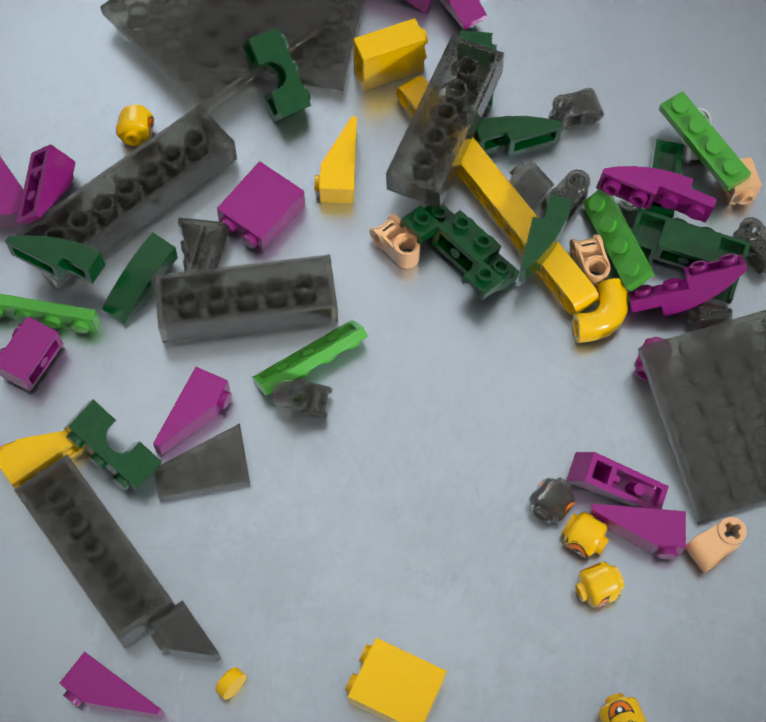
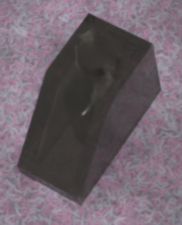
M183 600L150 622L155 630L150 636L160 651L167 648L171 656L217 662L221 659L219 652Z

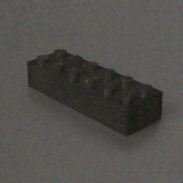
M454 35L451 36L386 172L387 190L440 209L501 77L504 52Z
M330 254L154 275L158 329L163 343L338 322V306Z
M68 454L14 490L124 649L177 611L171 597Z

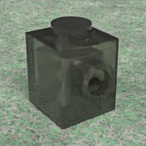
M532 159L526 165L520 162L510 171L512 177L509 182L530 208L555 185Z

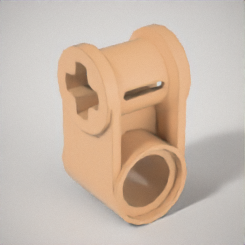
M392 213L388 216V220L379 227H373L369 230L370 236L374 243L381 250L385 251L399 267L404 269L413 268L419 263L420 244L416 242L418 237L406 226L401 228L399 226L401 219ZM404 249H410V250H412V251H411V252H403L402 250H404Z
M595 234L590 239L580 241L571 239L569 243L571 258L597 290V285L608 279L611 269L600 234ZM591 272H597L600 275H593Z
M725 518L708 531H704L686 544L685 549L703 573H705L739 547L746 537V526L738 518ZM733 532L735 536L727 538L724 533Z

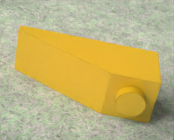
M351 116L322 161L320 175H315L314 192H320V203L354 204L357 117Z
M65 430L20 438L13 443L9 442L0 447V469L17 493L20 494L85 448L82 446L78 449L66 439L68 433Z

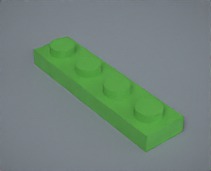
M683 91L660 104L659 111L726 192L750 178V170Z
M597 190L584 200L582 204L597 233L602 237L604 247L626 289L632 292L655 274L614 197L607 195L601 190Z
M0 294V319L4 316L14 318L16 321L23 323L28 316L50 328L62 326L71 328L78 333H88V331L98 333L101 322L94 309Z
M352 319L252 376L256 387L265 395L277 393L285 387V384L292 380L307 376L311 369L320 364H327L333 361L335 356L344 350L357 347L360 341L367 338L368 335L364 327Z

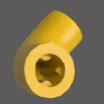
M620 278L608 279L597 285L599 306L595 311L574 314L573 333L577 343L593 342L606 338L622 325L628 312V292Z

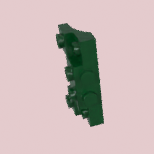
M438 199L425 208L420 205L400 221L399 226L401 228L406 226L418 237L416 242L419 244L434 236L431 244L464 273L461 282L463 284L468 282L481 293L479 297L481 300H484L498 290L507 289L518 277L520 271L499 254L502 246L492 236L487 234L472 218H469L461 210L454 214Z
M641 208L638 210L632 232L650 266L653 259L685 268L690 267V264L696 261L711 262L719 260L721 256L726 254L743 255L746 261L751 242L715 232L712 228L699 227L687 223L680 218H670ZM739 278L713 298L720 299L721 302L724 300L725 303L731 304Z

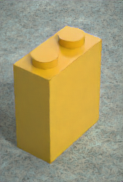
M415 18L353 38L354 72L363 91L424 71V60L427 59L425 44L428 43V37L425 29L419 27Z
M375 638L372 646L366 644L359 659L363 666L358 675L352 673L345 688V691L349 693L348 703L387 722H425L447 671L379 638Z

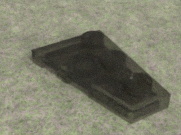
M240 423L159 465L154 471L159 500L251 484Z

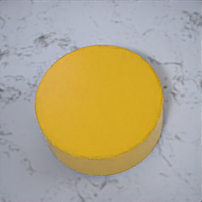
M238 667L231 668L218 681L215 688L216 693L224 700L230 699L243 686L247 675Z

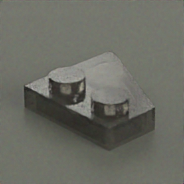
M179 217L178 226L182 228L184 240L180 241L181 250L184 253V273L192 278L214 280L230 226L224 222Z

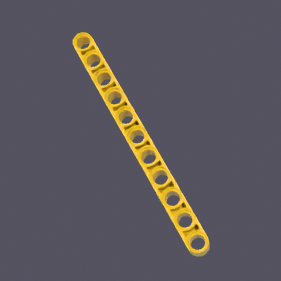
M419 75L396 88V95L401 105L521 255L524 256L532 218H538V216L423 76ZM558 242L548 259L538 268L536 273L565 310L574 316V314H578L599 300V295L594 285Z

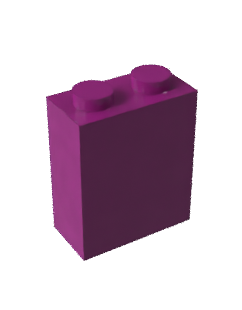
M259 161L216 208L219 225L228 233L234 232L240 236L248 247H256L264 252L304 207L305 194L303 189Z

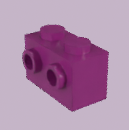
M27 316L25 321L19 324L13 331L12 339L6 348L0 350V376L31 392L63 345L59 333Z

